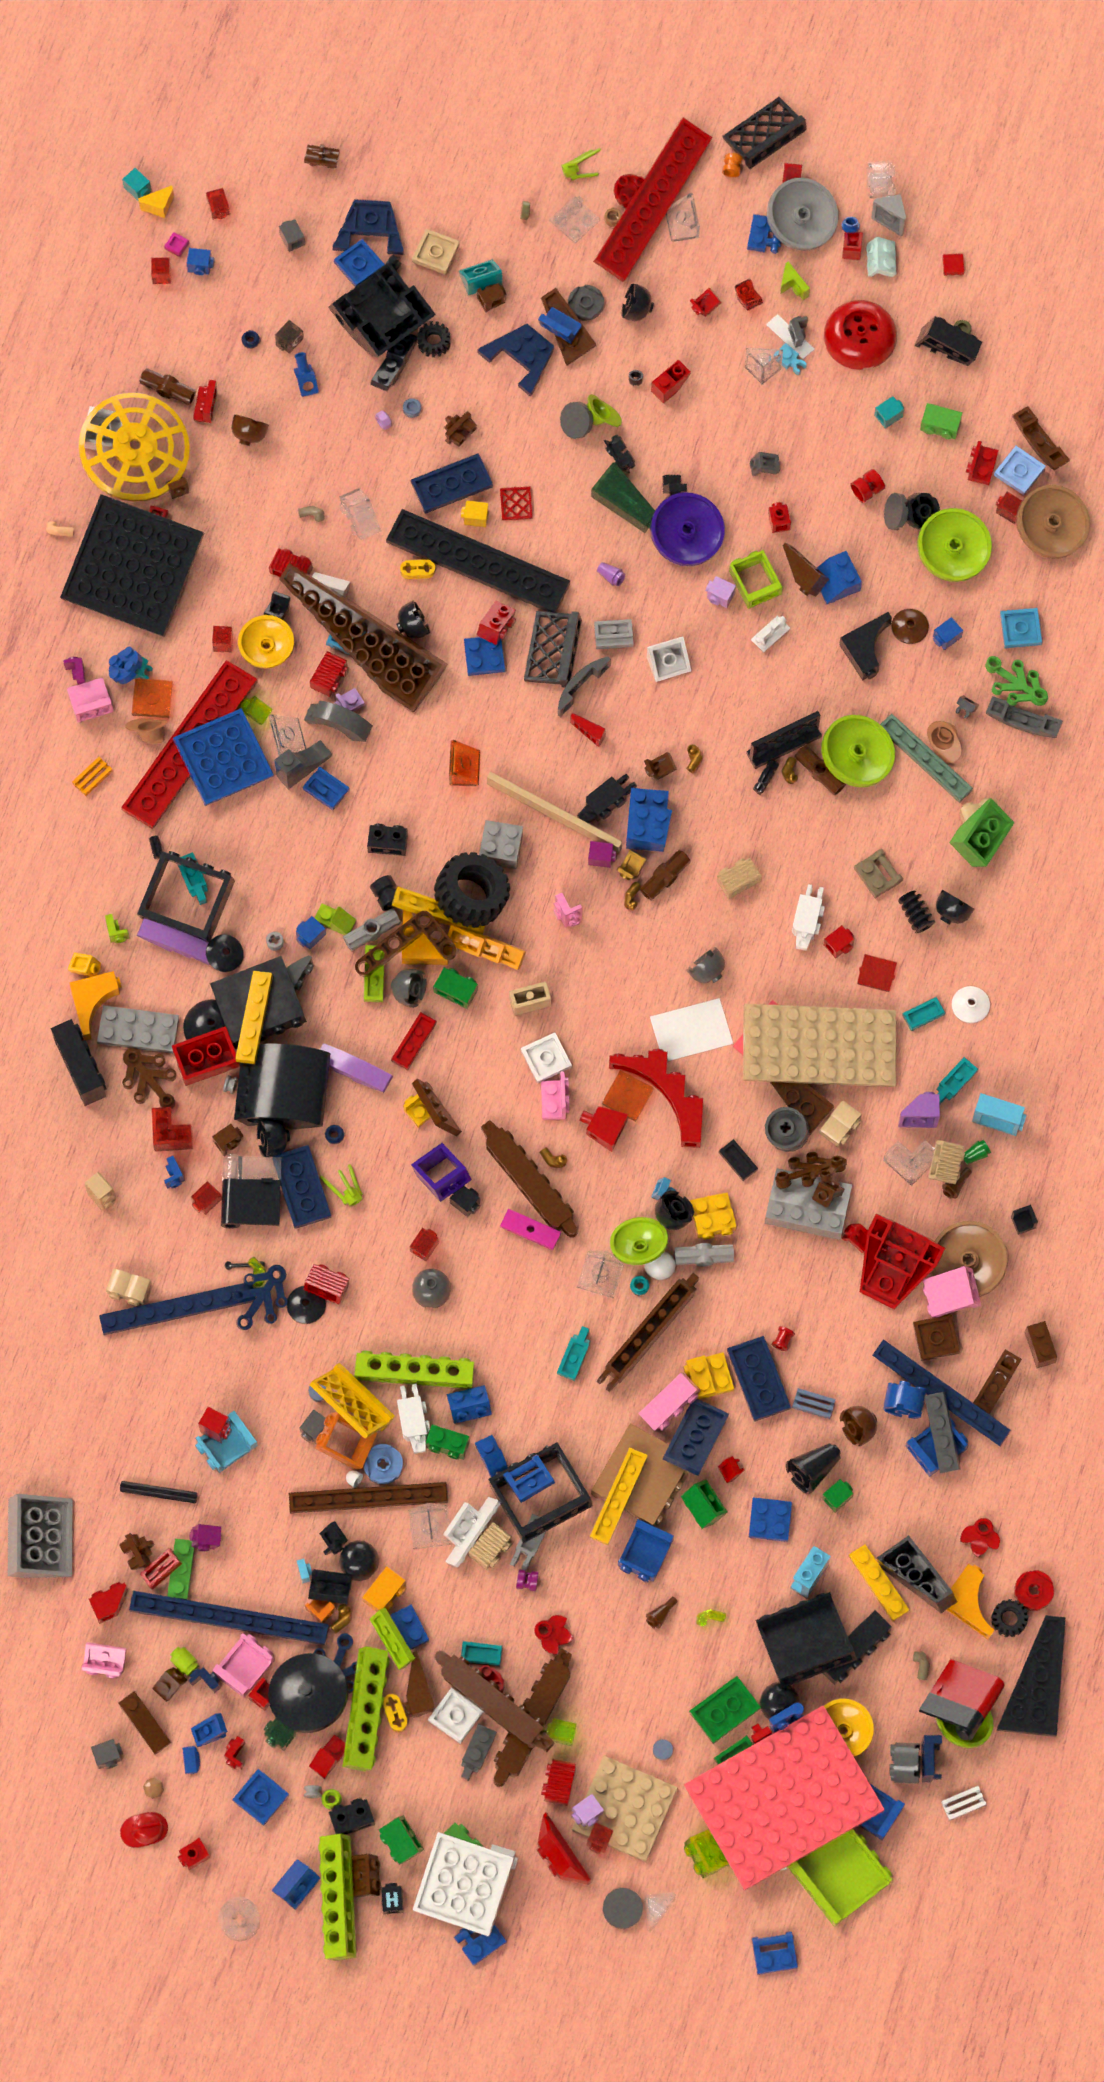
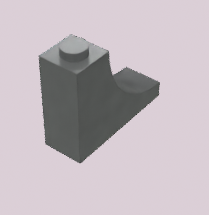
M321 740L300 752H292L288 749L274 760L276 776L289 790L331 758L332 753Z

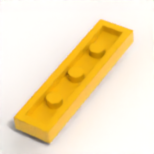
M866 1544L848 1555L892 1622L909 1612V1608Z

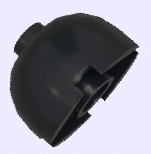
M631 284L624 297L627 300L626 304H622L621 316L630 321H639L652 312L654 303L652 302L650 292L645 287Z
M914 493L905 502L906 507H908L906 523L915 529H921L930 516L940 511L938 500L932 497L930 493Z
M414 600L401 607L398 612L399 622L396 623L400 633L404 632L410 638H421L431 633L428 623L424 625L425 617Z
M944 890L940 892L936 900V910L941 915L940 920L949 925L951 922L956 924L965 922L974 911L973 907Z
M268 1119L258 1121L257 1139L261 1140L262 1145L258 1146L263 1158L280 1155L285 1150L287 1142L290 1141L289 1131L279 1121Z
M672 1190L665 1192L657 1201L655 1216L665 1228L679 1230L691 1222L694 1209L685 1196L682 1198L678 1195L679 1192Z
M357 1540L350 1542L343 1548L340 1553L339 1563L341 1571L345 1574H350L352 1580L363 1581L369 1579L378 1569L379 1558L377 1551L371 1544L366 1541Z
M780 1682L767 1686L762 1692L760 1699L761 1711L768 1719L791 1705L800 1703L799 1695L795 1688L791 1685L782 1688Z

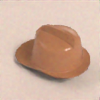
M135 719L127 722L125 728L137 732L143 742L151 744L164 742V726L167 724V720Z
M945 721L931 723L927 729V736L934 753L945 763H954L959 759L962 751L957 729L954 725Z

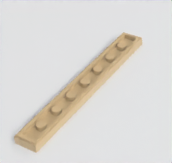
M490 772L487 776V784L595 842L613 844V850L618 854L621 851L622 841L493 772Z

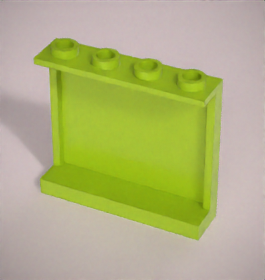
M853 1829L787 1866L834 1927L892 1882L891 1876L893 1875L886 1866L882 1867L878 1862L880 1858L874 1850L870 1851L866 1846L867 1841L861 1834L857 1835Z

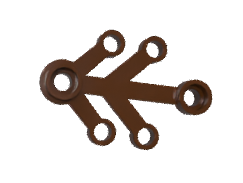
M135 1048L126 1050L123 1054V1061L127 1065L126 1077L122 1081L123 1087L128 1090L134 1087L133 1075L136 1068L140 1075L137 1092L134 1094L135 1102L137 1104L145 1102L147 1082L160 1098V1107L166 1111L173 1109L175 1106L174 1097L171 1094H166L154 1078L174 1081L177 1078L176 1071L171 1068L166 1071L146 1069L142 1064H155L157 1067H162L165 1064V1057L162 1054L155 1056L142 1055ZM135 1055L136 1058L134 1060H130L129 1056ZM162 1058L163 1061L161 1063H157L156 1059ZM170 1072L174 1073V1076L171 1078L167 1076ZM128 1080L132 1082L129 1086L125 1085V1082ZM142 1095L143 1099L137 1100L136 1097ZM169 1098L170 1102L164 1103L163 1100Z
M810 1152L806 1155L807 1163L800 1162V1159L797 1157L790 1158L788 1160L790 1169L803 1170L790 1174L785 1171L777 1173L775 1177L776 1186L781 1189L791 1186V1180L802 1177V1185L810 1187L814 1184L819 1174L821 1181H830L834 1173L842 1172L846 1169L847 1160L842 1156H833L831 1159L818 1157L816 1152Z

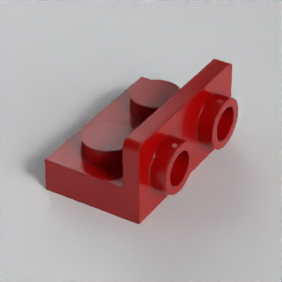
M209 380L208 386L199 387L193 416L194 421L212 422L217 396L216 380Z
M978 440L977 446L972 447L970 456L973 457L972 463L968 462L966 473H969V481L989 485L999 450L981 446L982 441Z

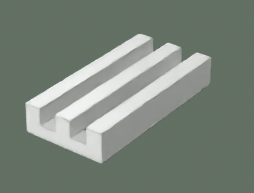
M979 1786L941 1801L949 1821L986 1806ZM975 1792L977 1794L976 1796L966 1799L955 1805H952L950 1807L947 1806V1804L954 1802L958 1799H961L963 1797H966L970 1794H973ZM979 1799L980 1803L951 1815L950 1811Z

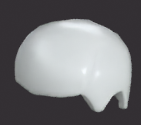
M665 1251L658 1259L644 1265L647 1275L657 1280L670 1278L675 1272L676 1267L673 1256Z

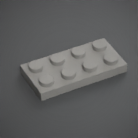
M103 1005L97 1043L173 1054L171 1046L176 1041L179 1015Z

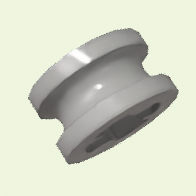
M271 932L267 935L266 942L269 949L277 951L283 947L284 941L280 933ZM272 938H275L276 940L280 939L278 940V944L275 945V943H270L272 942Z
M227 1075L223 1092L230 1091V1094H234L238 1078H231L230 1075Z
M304 1786V1790H306L305 1798L322 1797V1794H320L322 1786Z

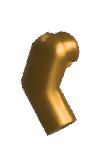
M691 744L687 747L691 761L686 769L690 773H694L703 758L700 749L696 745Z
M788 757L781 771L785 781L789 784H794L798 780V776L793 771L797 760L793 757Z
M634 882L625 893L624 906L631 911H634L638 904L633 900L641 888V885L637 882Z
M547 1147L539 1152L550 1167L562 1168L568 1161L567 1157L563 1154L561 1156H553Z
M341 1604L338 1607V1620L330 1625L335 1634L349 1625L351 1621V1609L346 1604Z

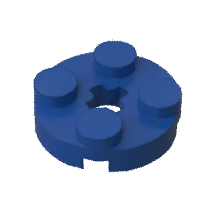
M127 647L117 655H113L109 659V677L120 684L130 682L137 675L135 673L137 668L141 669L142 656L131 647Z

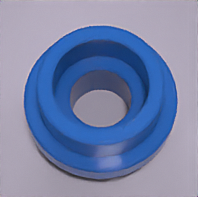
M846 217L841 227L847 233H854L859 230L860 224L857 218Z

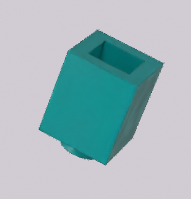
M136 168L122 178L123 188L137 201L138 198L150 194V181Z
M892 396L875 407L874 416L886 429L903 417L904 406L900 400H896Z

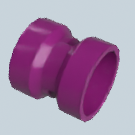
M519 1569L516 1589L528 1588L530 1591L536 1592L539 1572L532 1571L529 1573Z

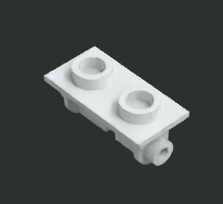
M777 615L751 641L765 652L791 628L786 624L787 620L784 616L779 617Z

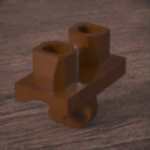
M307 144L304 163L312 166H327V168L331 169L337 168L340 149L328 148L324 144L320 146Z
M466 411L461 418L457 414L454 417L447 416L445 418L447 422L444 426L445 430H447L445 441L448 444L453 442L460 446L465 441V436L461 432L466 430L469 434H472L477 429V424L471 419V413Z
M129 1533L125 1535L126 1539L119 1546L124 1554L132 1551L135 1556L128 1560L130 1569L137 1570L148 1567L151 1564L148 1556L153 1554L150 1548L155 1545L153 1540L147 1541L145 1536L139 1538L138 1534L132 1535Z

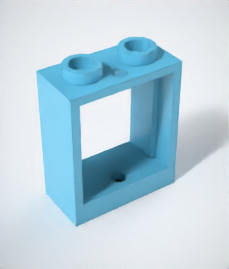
M980 1093L972 1122L1016 1136L1018 1130L1022 1131L1027 1114H1023L1025 1109L1023 1106Z

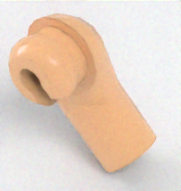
M55 522L47 523L46 531L50 535L73 536V527H59Z

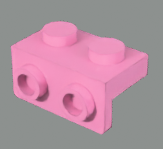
M563 893L555 895V903H553L555 909L553 911L557 920L561 919L565 928L578 925L582 920L581 904L570 909Z
M87 1642L81 1670L86 1671L90 1675L101 1673L106 1674V1677L117 1678L124 1671L126 1648Z

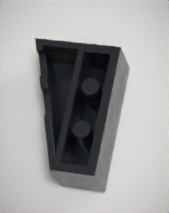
M935 316L922 327L914 346L920 348V345L931 348L930 352L936 354L939 351L947 354L948 359L969 366L975 361L983 342L978 340L976 336L962 331L960 327L953 326L947 323L945 319Z

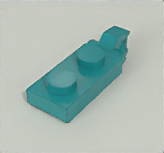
M193 852L180 857L183 859L189 857L196 860ZM177 864L189 894L192 897L197 896L200 905L207 903L204 893L208 889L203 874Z
M965 1057L939 1083L936 1089L939 1094V1105L946 1098L949 1101L954 1098L978 1072L979 1069Z
M582 1326L579 1335L574 1334L571 1337L557 1370V1375L572 1381L576 1380L589 1348L590 1340L587 1339L589 1328Z

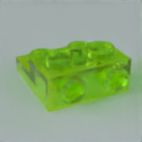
M709 1829L690 1837L684 1842V1852L693 1859L695 1863L693 1865L694 1871L697 1875H701L702 1878H706L729 1866Z

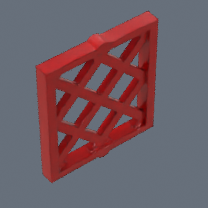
M530 486L500 488L502 520L533 519ZM526 490V492L523 495H521L517 491ZM505 491H513V493L508 496ZM514 494L520 497L517 501L512 499ZM527 494L529 495V500L525 498ZM503 495H504L505 497H507V499H506L504 502H503ZM522 499L527 502L524 507L518 504ZM509 500L514 503L510 508L506 505ZM528 505H529L530 512H528V511L525 509ZM515 506L521 509L518 513L512 510ZM504 507H505L506 509H508V511H507L505 514H504ZM523 511L528 514L527 516H519ZM509 512L515 515L513 517H507Z

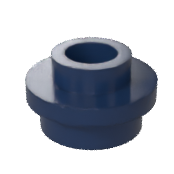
M252 330L246 331L241 338L242 344L246 348L257 347L260 342L258 333ZM248 339H254V341L248 342Z
M331 1125L325 1131V1138L331 1144H338L344 1138V1131L338 1125ZM336 1132L338 1136L333 1138L331 1134Z

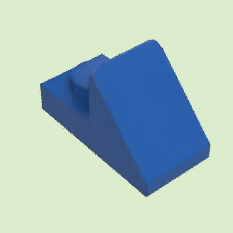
M493 1435L475 1442V1446L490 1477L496 1475V1472L508 1469L502 1450L499 1449Z
M221 1713L214 1714L191 1728L197 1747L226 1737V1732H228Z

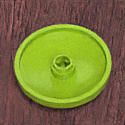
M948 508L934 513L926 520L918 535L917 549L923 565L934 576L946 581L961 582L973 578L983 570L991 555L992 541L986 525L980 518L967 510Z
M861 715L841 717L829 726L822 739L821 752L825 765L838 780L854 787L876 785L889 774L893 767L895 749L888 732L871 718Z

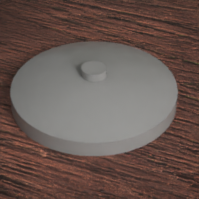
M794 178L782 183L772 193L767 205V220L770 229L780 242L792 249L807 251L822 246L832 237L838 223V209L833 196L822 184L808 178Z

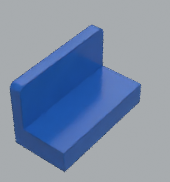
M553 307L547 315L541 314L538 318L540 326L570 344L582 328L581 323Z
M297 1859L274 1886L272 1892L296 1910L321 1878L309 1866Z

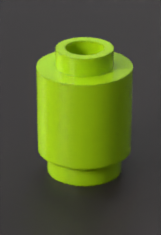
M177 1647L170 1654L172 1656L170 1661L187 1677L199 1667L196 1658L185 1647Z

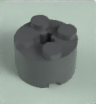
M895 1742V1744H891L890 1756H892V1761H894V1764H890L891 1781H894V1783L919 1784L921 1756L918 1753L920 1743Z

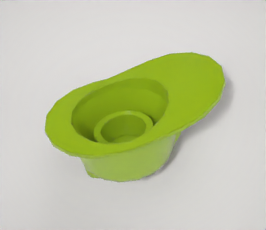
M593 394L588 396V403L586 405L593 415V425H600L605 422L614 427L621 425V417L613 407Z

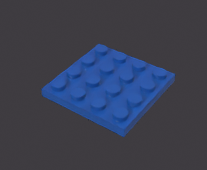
M242 708L173 737V741L205 806L274 776Z

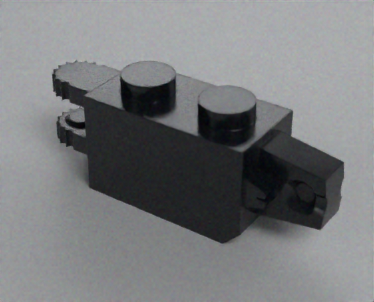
M627 774L618 780L610 777L586 796V806L580 811L577 818L587 823L595 819L597 822L601 819H606L610 816L613 809L616 807L620 808L625 804L627 795L631 793V788H636L637 785L633 782L623 789L621 786L629 779Z

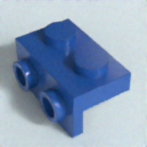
M485 1385L447 1394L454 1424L492 1414Z

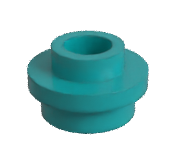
M636 1276L630 1282V1289L636 1295H644L649 1290V1281L644 1276ZM638 1283L643 1284V1288L638 1289L636 1285Z

